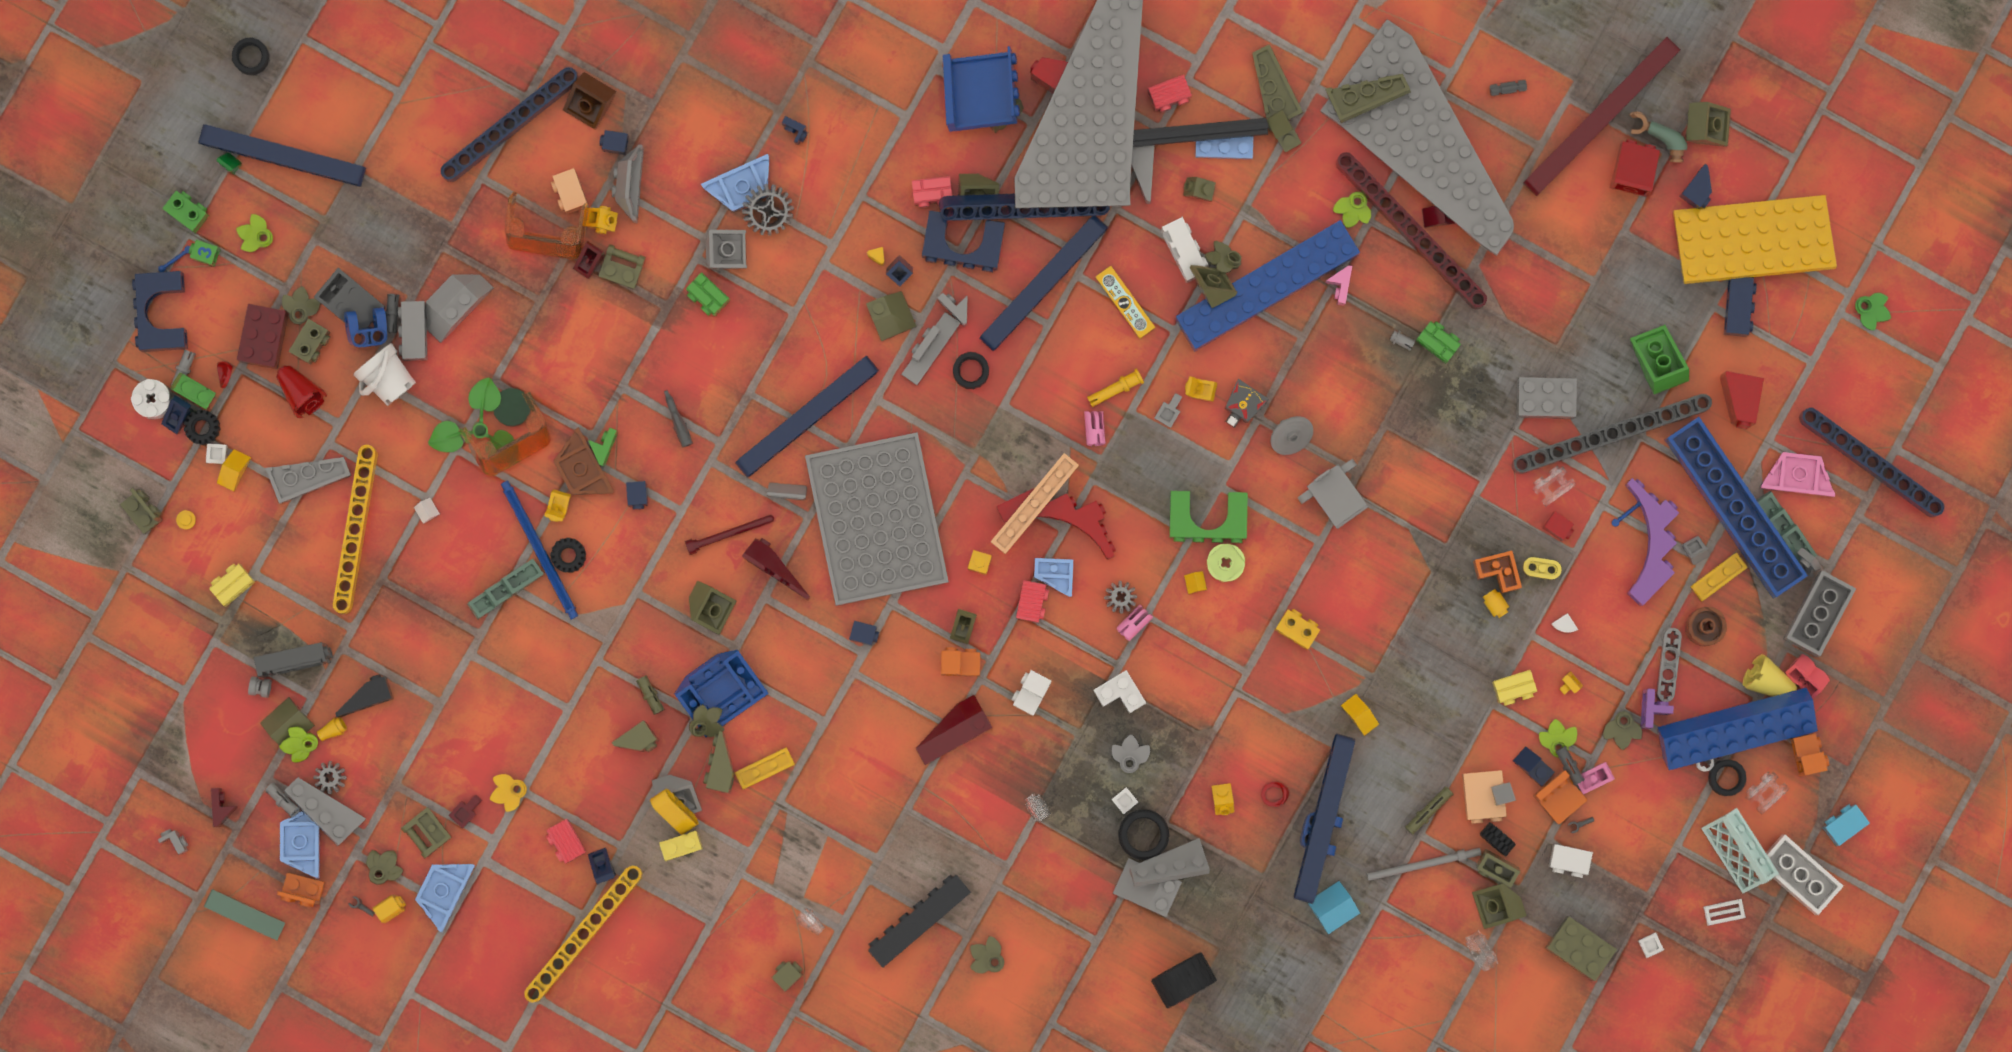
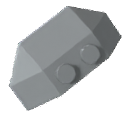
M643 145L636 146L618 162V167H614V178L617 181L616 186L612 188V197H615L616 203L633 223H638L644 153Z
M452 274L426 301L427 330L442 343L494 287L481 275Z

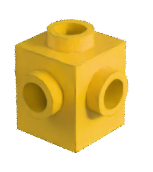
M606 206L588 208L585 227L596 229L595 233L607 234V231L615 232L618 213L611 211V208Z

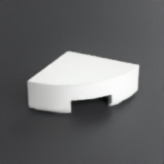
M1568 613L1551 624L1555 629L1565 633L1578 630Z

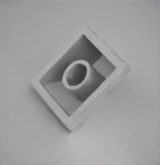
M673 775L652 780L655 795L667 788L693 813L702 811L692 781Z

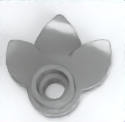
M1133 735L1126 737L1122 746H1112L1113 758L1120 763L1121 769L1126 773L1135 772L1139 764L1147 761L1150 754V746L1144 745L1139 747ZM1127 760H1131L1133 762L1132 767L1126 766Z

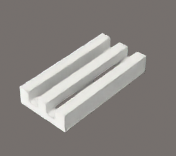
M1742 899L1703 907L1707 926L1746 918ZM1733 904L1739 905L1737 908L1709 913L1710 909ZM1737 911H1740L1741 914L1711 921L1710 918L1713 916L1733 913Z

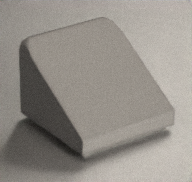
M1699 536L1682 544L1685 553L1693 565L1709 557L1708 549Z
M1510 782L1491 787L1496 806L1516 801Z

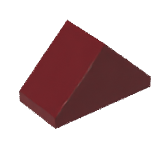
M587 241L573 269L589 279L605 257V253Z

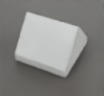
M431 498L420 501L414 507L423 524L440 515Z

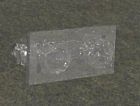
M1479 930L1465 938V944L1472 954L1480 953V955L1475 957V960L1481 970L1483 969L1486 972L1498 964L1495 952L1489 949L1486 937L1480 934Z

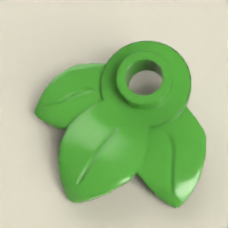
M1874 293L1870 297L1862 296L1857 299L1855 309L1860 314L1861 323L1867 329L1874 331L1877 322L1891 319L1888 309L1884 306L1888 299L1886 295ZM1866 303L1867 309H1863L1861 304Z

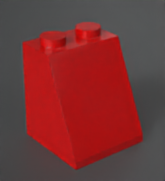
M1044 57L1039 61L1035 60L1030 68L1031 80L1053 94L1068 62Z
M1633 140L1623 141L1620 144L1610 188L1647 197L1653 189L1660 150H1657L1656 146L1645 144V146L1637 145V142Z
M1729 371L1724 372L1720 380L1731 424H1736V428L1739 429L1750 428L1756 424L1764 378Z

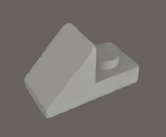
M942 293L937 298L938 301L965 327L967 325L968 296L956 306V301L950 294L945 295Z

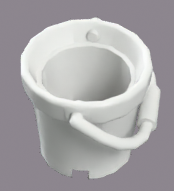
M393 344L387 345L353 374L360 381L359 393L362 396H368L374 392L386 406H389L416 383L396 355L397 350Z

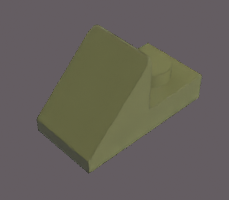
M1283 109L1267 118L1275 138L1278 139L1285 153L1302 143Z

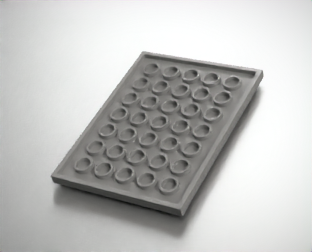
M918 432L805 455L836 606L949 583Z

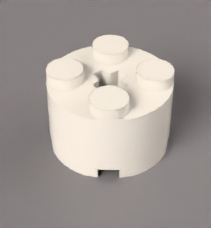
M146 379L134 388L131 402L134 409L140 415L148 419H160L165 416L173 395L169 387L162 382ZM151 396H153L156 400L154 403L150 402L151 400L149 398Z

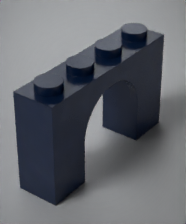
M929 210L922 258H925L926 262L936 263L937 260L944 261V265L948 266L962 264L963 268L966 269L980 267L982 271L990 273L998 269L1005 223L986 220L983 240L979 248L970 254H958L948 247L945 240L948 220L943 219L940 212Z
M181 271L135 274V279H132L133 291H136V298H133L134 310L137 309V317H134L135 329L138 328V336H135L136 347H139L141 352L188 349L187 330L185 328L158 329L151 324L148 318V308L155 297L161 294L185 292L184 273Z

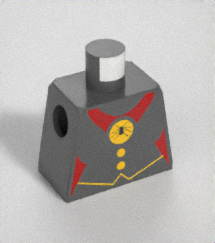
M1238 379L1225 407L1231 413L1225 422L1233 428L1236 427L1240 419L1248 423L1269 399Z

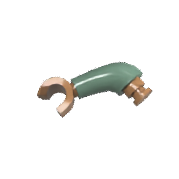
M1634 111L1629 114L1633 119L1640 118L1643 121V127L1631 129V134H1640L1648 131V134L1665 143L1666 149L1670 150L1672 158L1669 159V162H1683L1681 156L1684 155V150H1687L1688 146L1685 138L1679 132L1654 121L1648 122L1647 116L1642 112Z

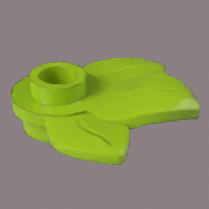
M1354 192L1349 197L1339 199L1333 208V212L1343 214V223L1346 228L1353 227L1359 220L1368 224L1371 218V210L1367 206V198L1362 192ZM1354 199H1360L1361 204L1356 205Z
M251 214L250 225H242L236 228L238 235L244 240L241 249L246 252H254L260 247H268L273 241V235L267 229L266 221L256 214ZM262 235L267 236L266 241H261Z
M1554 719L1549 725L1548 732L1539 733V740L1542 746L1548 748L1554 757L1559 758L1555 752L1556 745L1566 746L1567 750H1569V747L1577 740L1576 727H1571L1565 730L1562 723Z
M301 727L288 728L290 737L284 740L279 745V748L287 754H292V762L297 763L307 759L309 753L317 748L318 739L314 734L306 733ZM310 741L312 744L306 745L305 742Z

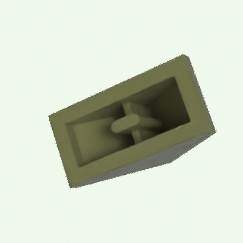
M958 609L950 639L968 644L977 614Z

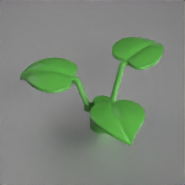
M485 378L477 382L469 393L468 400L470 406L473 409H480L479 422L474 423L472 430L459 432L456 423L443 421L434 428L428 444L438 451L454 452L463 445V439L460 435L474 434L477 438L487 437L490 439L485 444V452L492 461L516 462L518 455L516 442L510 433L498 430L492 437L488 434L486 424L483 423V411H493L501 402V394L491 378Z

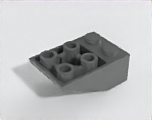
M339 268L314 296L316 300L344 323V313L355 311L359 329L368 328L373 322V308L385 307Z

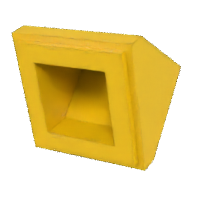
M883 247L867 252V256L880 266H884Z
M1203 571L1184 575L1188 594L1207 590Z

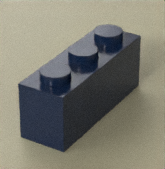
M1745 277L1728 280L1724 335L1747 337L1749 332L1752 333L1753 321H1750L1751 313L1754 314L1755 302H1752V296L1756 294L1757 288L1754 278Z

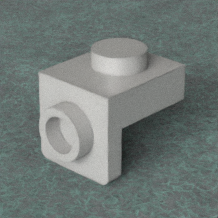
M169 829L160 834L159 843H164L170 839L178 854L182 855L188 851L186 848L188 842L184 836H180L178 831H171Z

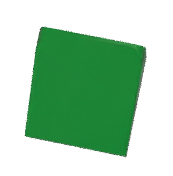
M228 152L216 159L221 166L232 174H235L242 165L241 161Z

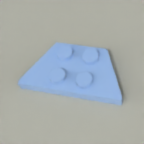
M766 154L701 184L702 188L732 212L744 207L742 205L743 202H749L745 198L746 195L753 196L750 192L751 189L756 193L758 192V185L764 190V184H768L769 155ZM768 195L759 198L757 201L768 197Z
M301 811L296 816L280 822V861L319 879L320 828Z
M446 864L431 866L415 900L440 932L444 931L476 865Z

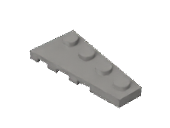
M344 457L265 468L279 504L352 476Z
M299 777L283 791L337 846L366 820L363 816Z
M1200 838L1130 867V875L1134 887L1209 874L1210 871Z

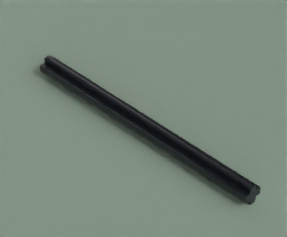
M1266 118L1138 129L1134 130L1133 147L1268 135V122Z

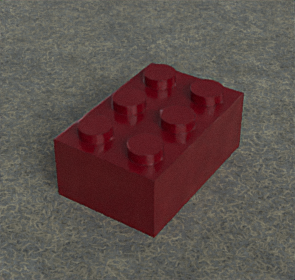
M248 304L237 361L278 369L289 313L284 310Z

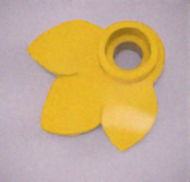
M506 774L493 777V781L498 788L493 791L490 800L498 804L504 803L506 812L515 810L519 806L520 798L524 797L527 792L526 784L521 780H514ZM515 786H520L521 791L519 793L514 792Z

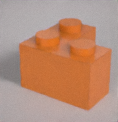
M1513 551L1473 561L1477 579L1497 576L1501 594L1522 588Z
M946 647L945 651H941V676H980V652H976L977 649H965V652L957 651L956 647Z
M1816 733L1790 739L1799 777L1828 771L1829 759L1827 755H1824V752H1820L1819 748H1822L1820 737H1816Z

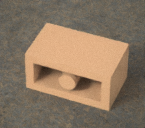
M574 168L553 176L554 181L551 184L554 192H558L561 198L557 200L561 211L565 210L569 214L589 207Z

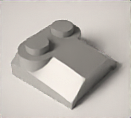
M707 230L705 243L708 269L747 268L746 230Z

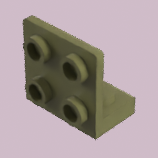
M131 488L132 495L120 505L142 533L146 534L163 521L160 517L162 513L155 505L153 506V504L148 502L150 498L144 491Z

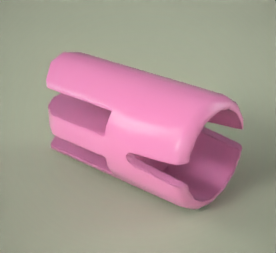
M1085 411L1086 445H1104L1103 411H1092L1091 413Z
M1139 604L1122 621L1117 630L1122 636H1125L1126 640L1131 641L1153 616L1148 614V611Z

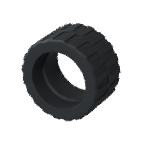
M1201 952L1180 962L1151 980L1166 1008L1184 1001L1217 981Z

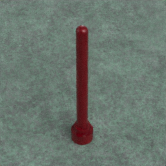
M768 515L698 541L696 539L686 540L685 544L689 555L696 554V551L700 550L699 548L771 523L774 521V517Z

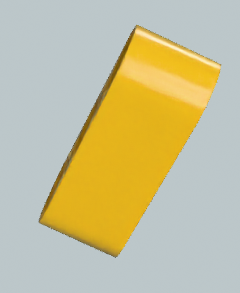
M664 789L650 799L651 805L656 812L681 835L699 824L694 813L669 789Z

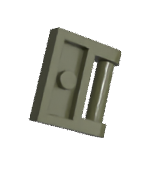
M610 244L598 277L635 290L646 257L642 255L636 256L619 250ZM614 255L636 263V268L634 269L611 261L612 256Z
M429 807L401 828L420 849L424 859L452 838ZM417 824L432 845L429 848L412 828L414 825Z

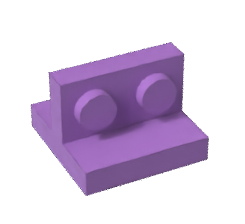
M1645 689L1642 691L1641 729L1653 728L1654 714H1673L1674 706H1669V702H1655V689Z

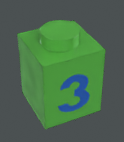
M196 240L195 244H191L189 254H191L190 258L192 260L215 267L221 249Z

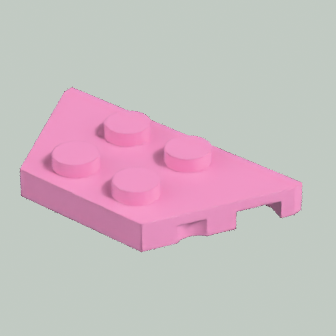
M1782 452L1760 486V489L1835 497V492L1830 484V478L1824 468L1821 456Z

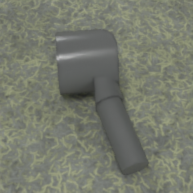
M1591 817L1580 822H1570L1568 826L1573 823L1577 825V829L1571 831V833H1576L1580 827L1594 822V818Z
M353 897L357 900V905L353 906L351 903H348L350 907L354 909L359 908L372 917L375 912L363 905L362 900L358 897Z

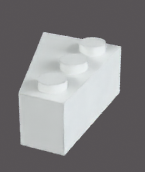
M1183 217L1163 226L1161 234L1186 283L1195 279L1190 270L1191 265L1209 267L1205 257H1201L1199 253L1200 247L1197 241L1193 240L1190 234L1192 231L1188 223H1185Z

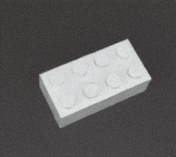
M1781 835L1766 852L1779 873L1773 879L1814 915H1819L1843 887L1839 881L1786 835Z

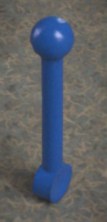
M186 246L183 252L165 265L159 266L158 271L165 272L167 267L185 254H189L190 246Z
M1637 501L1636 505L1630 508L1618 519L1612 520V525L1614 527H1617L1620 521H1622L1625 517H1627L1639 506H1642L1640 501Z

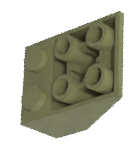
M719 731L718 735L715 734L712 746H715L714 754L710 753L708 765H711L710 772L705 773L703 783L706 784L708 789L731 794L735 773L725 734Z

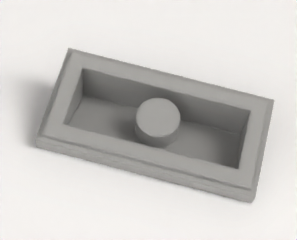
M769 483L768 497L806 500L807 486Z

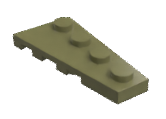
M1270 44L1253 52L1266 118L1282 109L1288 120L1302 114L1303 111Z
M1403 73L1378 78L1375 81L1368 82L1367 80L1359 84L1341 85L1339 88L1332 89L1331 87L1325 89L1340 123L1411 93Z

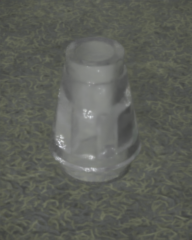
M804 908L796 917V920L799 921L798 924L816 935H819L825 928L811 909Z

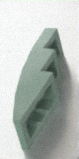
M1771 491L1757 499V502L1798 562L1801 559L1797 552L1801 548H1804L1814 557L1817 556L1799 527L1794 524Z
M531 559L469 601L467 605L475 617L480 619L543 576L544 573L535 560Z
M213 889L204 904L205 908L275 940H278L285 925V922Z

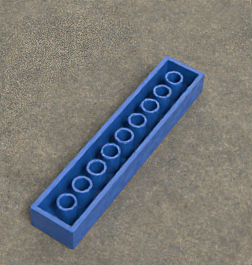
M1339 220L1232 283L1237 291L1236 296L1214 308H1211L1208 301L1204 299L1177 315L1175 320L1195 352L1359 256L1360 251L1342 221Z
M1700 417L1665 439L1673 454L1772 598L1778 597L1808 576Z

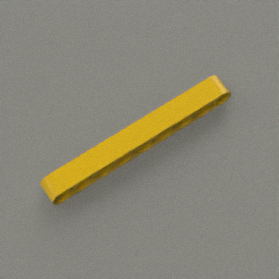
M370 445L361 446L357 456L333 599V608L340 614H348L353 607L378 458L377 450ZM367 449H371L373 452L372 457L369 459H365L363 456L364 451ZM364 468L369 469V475L366 478L360 476V472ZM360 487H365L366 494L359 497L357 490ZM362 506L363 513L356 516L354 514L355 507ZM353 525H359L360 531L356 535L351 533ZM354 543L357 546V550L355 553L350 554L348 546ZM348 562H352L354 568L351 572L347 573L344 567ZM345 581L350 582V589L348 591L341 589V585ZM342 600L347 602L345 610H339L338 604Z
M629 866L625 869L530 983L524 994L527 1001L538 1002L545 996L640 882L643 872L638 866ZM631 869H636L639 873L638 878L635 880L629 878L628 873ZM619 884L626 886V892L623 895H619L616 892V887ZM608 898L614 902V906L610 910L604 907V901ZM595 913L601 916V922L597 925L591 921V917ZM583 928L589 932V936L585 940L579 937V931ZM570 943L576 946L574 954H569L566 950L567 945ZM557 958L562 959L564 962L562 969H557L554 966V961ZM545 973L550 974L552 978L549 984L542 982V975ZM532 988H536L539 991L537 999H532L529 996V991Z

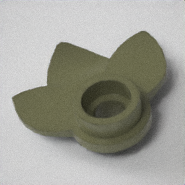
M1214 241L1215 251L1206 253V260L1210 264L1216 265V270L1221 273H1229L1231 269L1239 268L1241 265L1240 254L1236 251H1231L1228 245Z
M303 286L298 288L292 297L289 295H283L282 307L289 313V318L294 324H303L308 319V316L316 314L320 307L318 300L315 298L309 299L308 293ZM297 311L302 314L301 318L295 317Z
M704 704L697 707L693 713V720L689 724L691 734L698 737L704 735L714 737L715 734H719V731L723 732L724 728L717 723L722 714V709L718 707L707 709Z
M1621 711L1616 714L1613 721L1606 724L1603 736L1604 739L1614 738L1617 746L1624 750L1630 744L1632 738H1642V729L1639 724L1634 722L1633 716L1629 712ZM1622 717H1625L1627 719V723L1625 725L1621 724L1620 719Z
M375 850L369 853L366 864L370 869L369 879L372 883L381 885L387 880L394 881L401 876L403 869L395 866L397 855L394 850L386 851L381 856ZM381 872L382 876L376 877L375 873Z
M989 936L986 945H971V954L976 960L970 966L973 971L983 974L987 971L998 972L1004 967V958L1000 955L1001 945L994 937ZM992 959L998 960L997 966L991 965Z

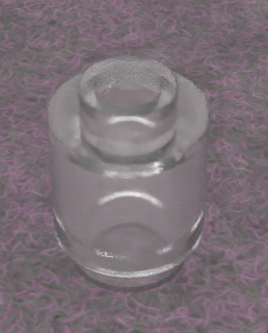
M1033 793L1024 799L1027 802L1024 806L1034 820L1036 819L1040 822L1051 814L1050 808L1040 794L1035 795Z

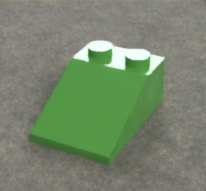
M1666 325L1630 338L1639 364L1653 394L1689 381V367Z

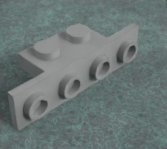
M945 312L935 326L931 329L928 327L922 336L924 340L921 344L917 343L911 351L913 353L912 360L901 375L915 385H918L961 323Z

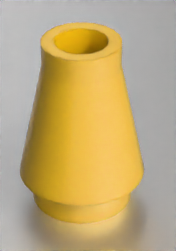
M334 717L317 731V735L321 741L343 735L347 730V726L341 717Z

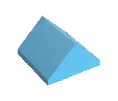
M1340 881L1318 894L1313 904L1308 903L1327 934L1360 914L1353 899Z

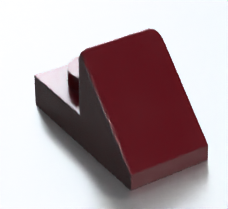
M1436 206L1422 208L1424 228L1456 224Z
M211 788L213 827H221L238 806L223 807L225 792H222V788Z

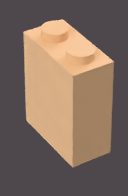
M1502 770L1462 774L1466 820H1471V824L1483 823V819L1490 818L1491 822L1502 821V817H1507L1505 804L1496 806L1491 789L1493 786L1503 784Z

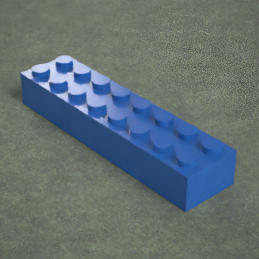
M1807 688L1658 727L1662 756L1668 770L1818 731L1813 699Z

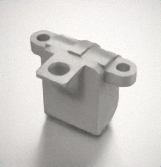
M1353 459L1341 467L1338 464L1332 469L1325 471L1307 486L1309 490L1297 498L1303 504L1312 497H1315L1337 529L1368 508L1367 503L1346 475L1347 472L1357 466Z

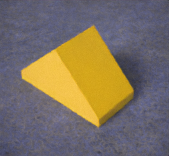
M233 449L222 464L217 484L235 492L251 457Z
M1357 694L1340 705L1364 736L1379 725L1369 707Z

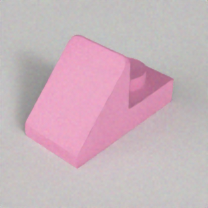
M1347 266L1325 282L1340 286V288H1336L1334 299L1338 300L1337 305L1345 306L1352 266Z
M1604 762L1582 773L1581 775L1585 780L1579 783L1578 786L1581 792L1586 794L1615 778L1607 763Z

